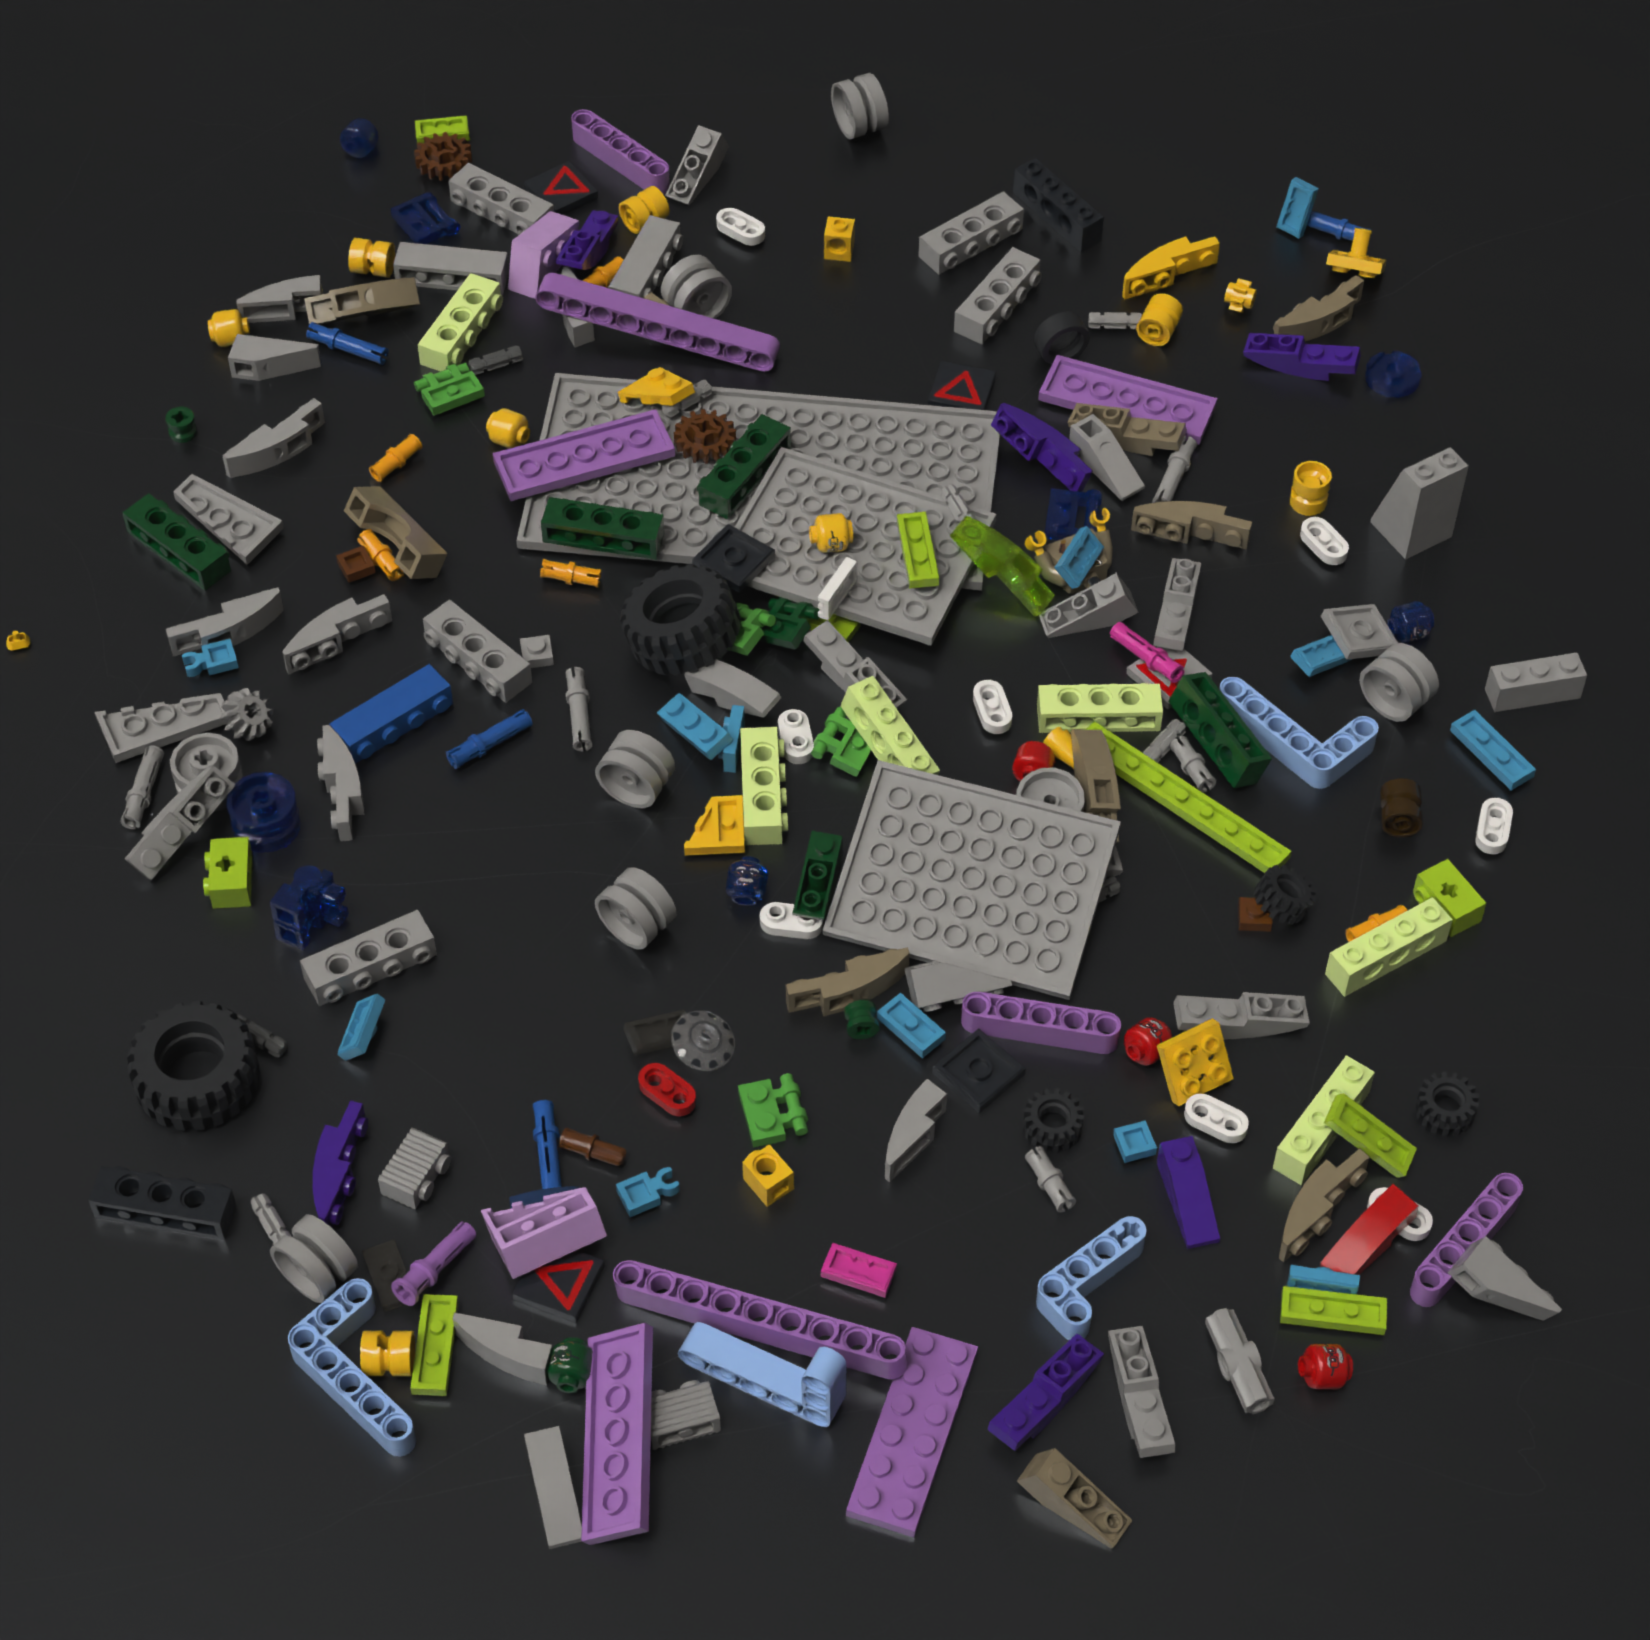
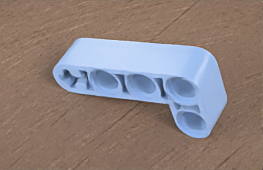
M1133 1216L1120 1219L1039 1280L1036 1298L1037 1308L1067 1340H1070L1076 1333L1083 1338L1089 1333L1092 1308L1084 1297L1142 1254L1146 1237L1144 1222ZM1098 1255H1108L1110 1258L1102 1259ZM1079 1273L1084 1275L1085 1277L1076 1278L1072 1275ZM1053 1292L1058 1294L1059 1296L1052 1298L1047 1296L1046 1294ZM1075 1316L1082 1319V1321L1074 1322L1069 1318Z

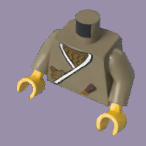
M1102 509L1103 521L1096 518L1095 510L1089 516L1090 523L1097 527L1096 532L1093 528H1090V530L1104 546V549L1081 585L1077 588L1072 589L1054 568L1076 534L1045 545L1046 535L1040 530L1035 533L1038 544L1033 541L1031 535L1026 538L1025 546L1028 550L1035 551L1036 555L1034 558L1046 581L1063 587L1069 594H1074L1107 578V570L1112 566L1113 555L1110 531L1105 527V523L1110 518L1108 509Z

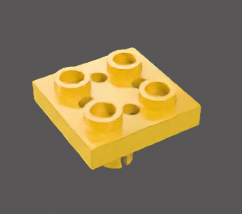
M1355 228L1351 251L1332 250L1328 253L1326 264L1332 265L1333 271L1348 273L1350 269L1359 270L1360 276L1375 278L1377 274L1385 271L1387 260L1369 257L1367 250L1372 231Z
M1213 1018L1157 1045L1171 1100L1177 1106L1186 1103L1195 1094H1204L1234 1079L1220 1024Z

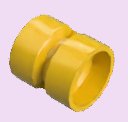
M649 186L640 191L637 196H631L619 204L620 217L625 226L634 234L640 233L649 215L665 219L669 216L670 212L665 196L655 186Z
M354 238L350 245L348 257L350 272L367 275L371 271L373 276L390 278L394 269V243L376 241L373 244L369 239Z
M1168 294L1154 295L1137 323L1136 331L1138 336L1149 345L1163 346L1167 344L1175 330L1174 328L1178 325L1183 315L1181 303Z
M1306 461L1296 467L1290 493V505L1297 513L1313 516L1325 510L1332 479V473L1326 465L1317 461Z
M363 1331L360 1347L361 1371L366 1376H383L386 1371H389L392 1376H412L415 1358L414 1331H393L390 1336H387L384 1331Z

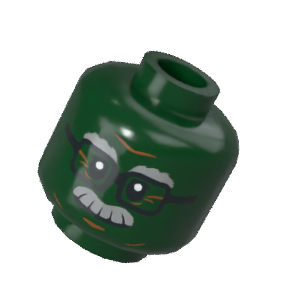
M573 1337L564 1339L552 1348L547 1370L548 1378L553 1384L557 1385L560 1391L574 1393L579 1389L586 1388V1381L589 1379L591 1372L592 1348L588 1346L586 1341Z

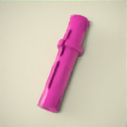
M1118 622L1112 627L1110 638L1145 661L1150 670L1158 671L1172 683H1176L1182 678L1185 672L1183 670L1184 667L1172 660L1164 649L1156 648L1122 622Z

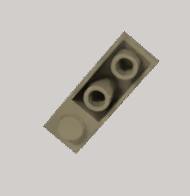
M1056 1448L1037 1453L1017 1480L1043 1506L1110 1548H1114L1132 1522V1519Z

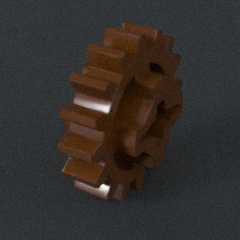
M444 132L442 136L434 133L432 139L424 137V143H417V150H414L416 168L420 169L422 175L428 173L429 179H433L435 176H439L440 181L444 179V176H448L451 179L467 163H472L473 161L471 145L466 144V139L461 138L458 140L457 134H453L450 137L447 132Z
M702 409L699 415L691 411L690 418L682 416L681 424L676 423L674 444H676L677 452L683 451V458L685 459L692 456L694 463H697L699 459H704L705 464H708L710 458L717 461L721 454L725 456L728 453L732 443L736 440V429H734L733 421H727L726 414L718 417L717 410H713L711 414H706V410Z

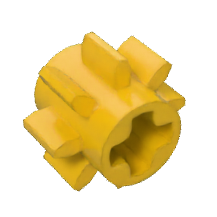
M1238 278L1237 283L1230 282L1228 284L1224 302L1230 303L1229 310L1243 313L1244 308L1252 309L1257 289L1251 288V281Z

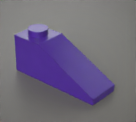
M1193 1136L1161 1142L1157 1166L1187 1249L1220 1242L1203 1164Z

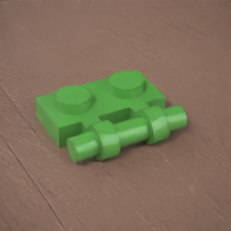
M466 363L457 366L451 364L446 366V370L435 374L432 372L423 375L422 379L414 381L416 391H421L422 399L433 416L485 397L483 386L473 371L469 372Z
M736 603L741 617V626L733 646L728 647L727 650L748 656L764 635L760 627L765 625L772 627L775 624L776 618L774 615L769 614L767 610L760 608L753 610L749 609V606L746 604Z
M837 707L835 712L826 719L824 731L815 738L811 755L816 759H821L825 752H830L833 754L830 764L857 777L868 759L871 749L852 722L845 718L846 714L843 709ZM838 732L845 734L841 741L834 738Z
M783 1074L780 1077L781 1088L774 1090L770 1079L738 1085V1094L753 1148L786 1141L784 1129L794 1127L797 1136L805 1135L808 1132L806 1125L808 1116L805 1108L801 1107L799 1100L801 1096L800 1088L797 1083H794L792 1074ZM787 1103L789 1111L780 1114L777 1104Z

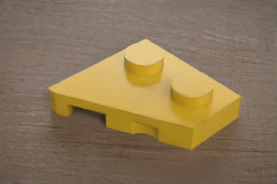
M659 367L650 370L646 376L617 393L622 403H628L632 398H640L642 404L673 406L695 393L692 382Z
M742 795L710 798L705 807V813L699 817L695 824V832L690 840H686L684 844L685 856L745 853Z

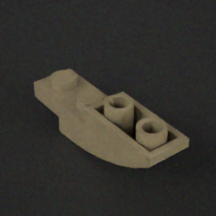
M1355 275L1347 282H1342L1329 296L1325 295L1320 301L1311 296L1305 302L1297 304L1293 311L1276 321L1273 327L1274 334L1302 335L1305 341H1308L1341 327L1351 320L1354 305L1361 300L1364 280Z
M414 277L354 285L330 290L326 294L304 298L309 324L315 322L319 325L364 315L369 317L421 305Z
M1076 403L1068 420V426L1071 428V425L1094 414L1112 431L1123 450L1153 456L1156 448L1179 451L1187 432L1186 423L1131 417V412L1128 408Z
M1165 501L1134 507L1131 530L1185 544L1188 543L1189 537L1193 536L1247 549L1252 522L1227 516L1226 506L1195 501Z
M1072 729L1075 778L1084 790L1083 812L1117 820L1116 812L1121 809L1114 763L1102 730ZM1119 835L1115 845L1119 843Z
M908 947L898 950L889 949L883 953L869 956L860 955L853 959L845 960V972H832L822 977L808 980L799 979L793 983L786 984V1004L789 1013L821 1006L823 1016L844 1011L846 1005L851 1002L873 999L889 989L905 975L904 968L909 967L910 952Z
M1360 1148L1337 1168L1326 1159L1305 1182L1288 1214L1280 1246L1279 1259L1285 1262L1293 1254L1295 1256L1300 1255L1307 1248L1309 1240L1316 1234L1318 1236L1323 1235L1331 1226L1333 1208L1342 1200L1345 1191L1351 1186H1359L1368 1175L1366 1169L1369 1156Z

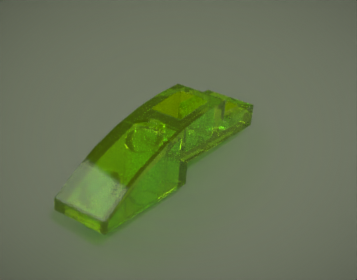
M965 516L949 535L988 578L996 574L1034 617L1040 615L1055 596L1038 577L1043 569L1020 547L993 528L969 516Z

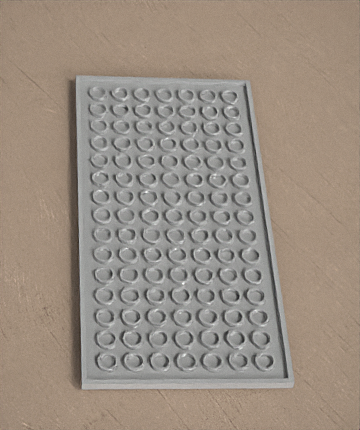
M555 373L540 440L656 409L675 447V456L526 497L516 542L519 549L692 564V559L727 524L733 527L736 526L759 486L758 484L729 519L699 506L698 483L702 477L707 476L713 470L717 461L710 458L709 463L705 464L704 459H699L697 463H694L692 456L686 459L683 458V451L677 452L676 444H674V432L676 423L681 424L682 416L690 418L691 411L699 415L702 409L706 410V414H711L713 410H717L718 417L726 414L727 421H733L734 429H736V440L743 436L750 423H754L763 414L791 427L790 450L941 496L943 487H948L952 484L956 486L960 492L959 495L963 497L967 505L991 512L1000 434L991 426V423L997 411L712 387L711 395L704 399L700 397L699 402L683 411L678 410V414L669 418L663 413L661 404H642L640 398H632L628 403L620 402L617 392L637 380ZM549 497L663 514L665 534L657 560L543 542L541 520ZM988 538L961 589L982 590Z

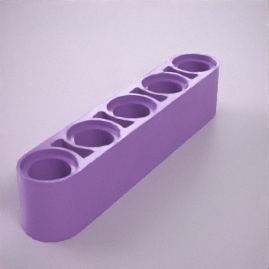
M582 109L572 114V133L575 143L642 189L655 186L663 194H666L670 186L669 165L666 161L592 111Z
M971 992L962 1001L961 1024L970 1033H974L979 1028L987 1036L1099 1054L1112 1053L1119 1045L1121 1021L1118 1016L1110 1012L985 992Z
M1511 1173L1497 1175L1417 1268L1410 1288V1296L1416 1304L1422 1307L1436 1305L1456 1282L1447 1272L1469 1245L1485 1236L1491 1240L1515 1212L1523 1191V1184L1516 1175ZM1500 1192L1506 1193L1509 1196H1504ZM1481 1215H1487V1216H1489L1491 1219H1486V1218L1482 1217ZM1461 1237L1469 1238L1472 1242L1465 1241ZM1442 1260H1448L1453 1264H1446ZM1422 1283H1429L1433 1288L1426 1287Z

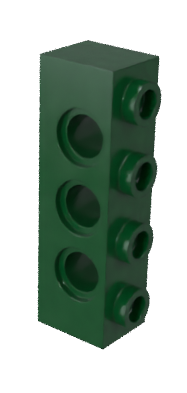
M763 414L754 423H750L743 436L732 443L728 453L723 458H719L713 470L699 481L697 486L699 506L729 519L762 481L780 448L790 449L791 427Z
M148 493L122 512L126 530L130 535L204 591L231 572L228 559L230 555L227 549L222 544H216L209 539L202 529L197 530L189 524L183 515H177L170 510L163 500L158 501Z
M549 497L541 520L542 541L557 545L657 560L665 534L664 515Z
M1206 672L1183 675L1168 702L1233 788L1257 784L1271 762V756Z

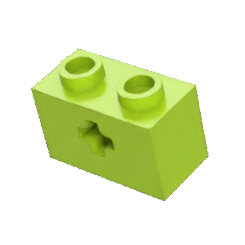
M249 837L210 839V852H205L204 856L205 869L209 871V877L203 879L205 897L210 896L213 909L251 906L253 854Z
M1449 859L1417 874L1413 889L1416 901L1421 904L1432 897L1453 919L1448 934L1450 937L1482 921L1487 903Z

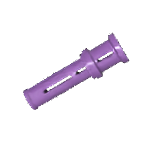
M461 1221L424 1259L415 1260L410 1265V1271L406 1275L392 1282L391 1288L397 1299L403 1304L413 1306L418 1301L419 1295L427 1287L431 1288L437 1283L440 1271L476 1238L474 1228L469 1223Z

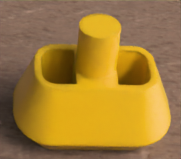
M13 631V635H9L6 641V646L11 651L27 648L31 642L27 634L23 632L18 633V631Z

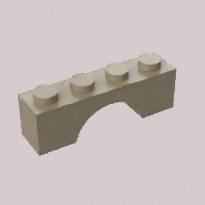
M380 486L354 487L344 512L360 528L371 529L385 536L397 546L399 552L394 562L410 579L437 578L448 553Z

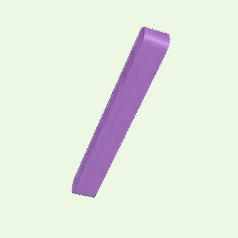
M548 273L544 276L535 296L538 305L546 310L765 372L771 370L780 349L779 341L769 334L557 273Z
M633 1260L622 1261L614 1268L613 1279L617 1296L626 1304L691 1323L701 1322L722 1332L809 1357H814L819 1347H828L844 1357L847 1368L885 1379L899 1378L907 1370L905 1343L894 1334ZM630 1280L636 1281L632 1284H624L625 1282ZM662 1289L668 1290L665 1293H656L657 1291ZM691 1299H700L698 1302L695 1303L688 1302ZM724 1308H733L731 1311L721 1312ZM757 1317L765 1318L764 1320L759 1322L753 1321V1319ZM790 1326L798 1327L796 1330L793 1331L785 1330ZM825 1335L831 1337L828 1340L818 1339L819 1337ZM855 1345L864 1346L862 1349L859 1350L851 1349V1347ZM890 1354L898 1356L895 1359L891 1360L884 1358L886 1355Z

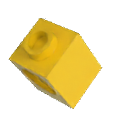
M828 217L824 233V259L851 262L855 243V219Z
M770 1144L761 1150L751 1152L745 1158V1161L742 1162L744 1181L767 1207L794 1190V1172ZM765 1171L772 1172L770 1175H762L760 1173Z

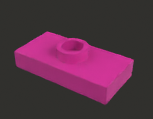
M832 1243L821 1269V1277L886 1298L897 1270V1263Z

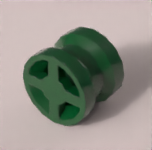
M181 406L167 412L166 424L169 427V436L173 441L184 443L196 437L197 426L194 423V413L191 409Z
M857 1000L849 1003L844 1008L845 1019L849 1021L847 1033L851 1038L868 1039L878 1033L879 1023L874 1018L877 1014L876 1005L872 1001Z

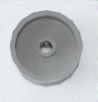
M869 72L854 77L853 82L847 79L832 85V107L836 121L845 137L853 139L865 135L867 130L872 133L887 128L889 113L886 98L879 81L873 74Z
M690 255L679 260L667 272L661 284V296L669 306L716 319L729 304L732 296V286L724 275L717 271L707 257Z
M1404 643L1392 644L1361 671L1359 679L1361 690L1369 704L1385 718L1396 722L1406 721L1420 706L1431 699L1438 692L1439 688L1438 675L1432 663L1419 650Z
M625 730L619 732L609 747L608 752L605 753L595 768V774L601 787L610 796L628 806L646 808L654 803L662 787L673 774L675 761L665 746L650 735L640 731Z
M202 733L192 735L180 742L173 750L170 758L171 772L177 794L212 764L235 784L234 788L214 810V812L221 811L235 803L241 796L245 785L237 748L230 739L220 734Z
M1040 768L1030 772L1020 781L1016 791L1018 796L1081 812L1084 809V790L1079 781L1069 772L1058 768Z
M635 867L627 868L617 877L613 886H608L595 899V909L606 928L621 942L637 950L644 949L658 935L657 931H663L677 917L674 902L665 888L654 877Z
M306 1214L293 1226V1237L284 1235L269 1251L277 1268L298 1291L312 1301L322 1303L336 1290L335 1281L344 1282L357 1270L358 1263L349 1246L329 1225L313 1215Z

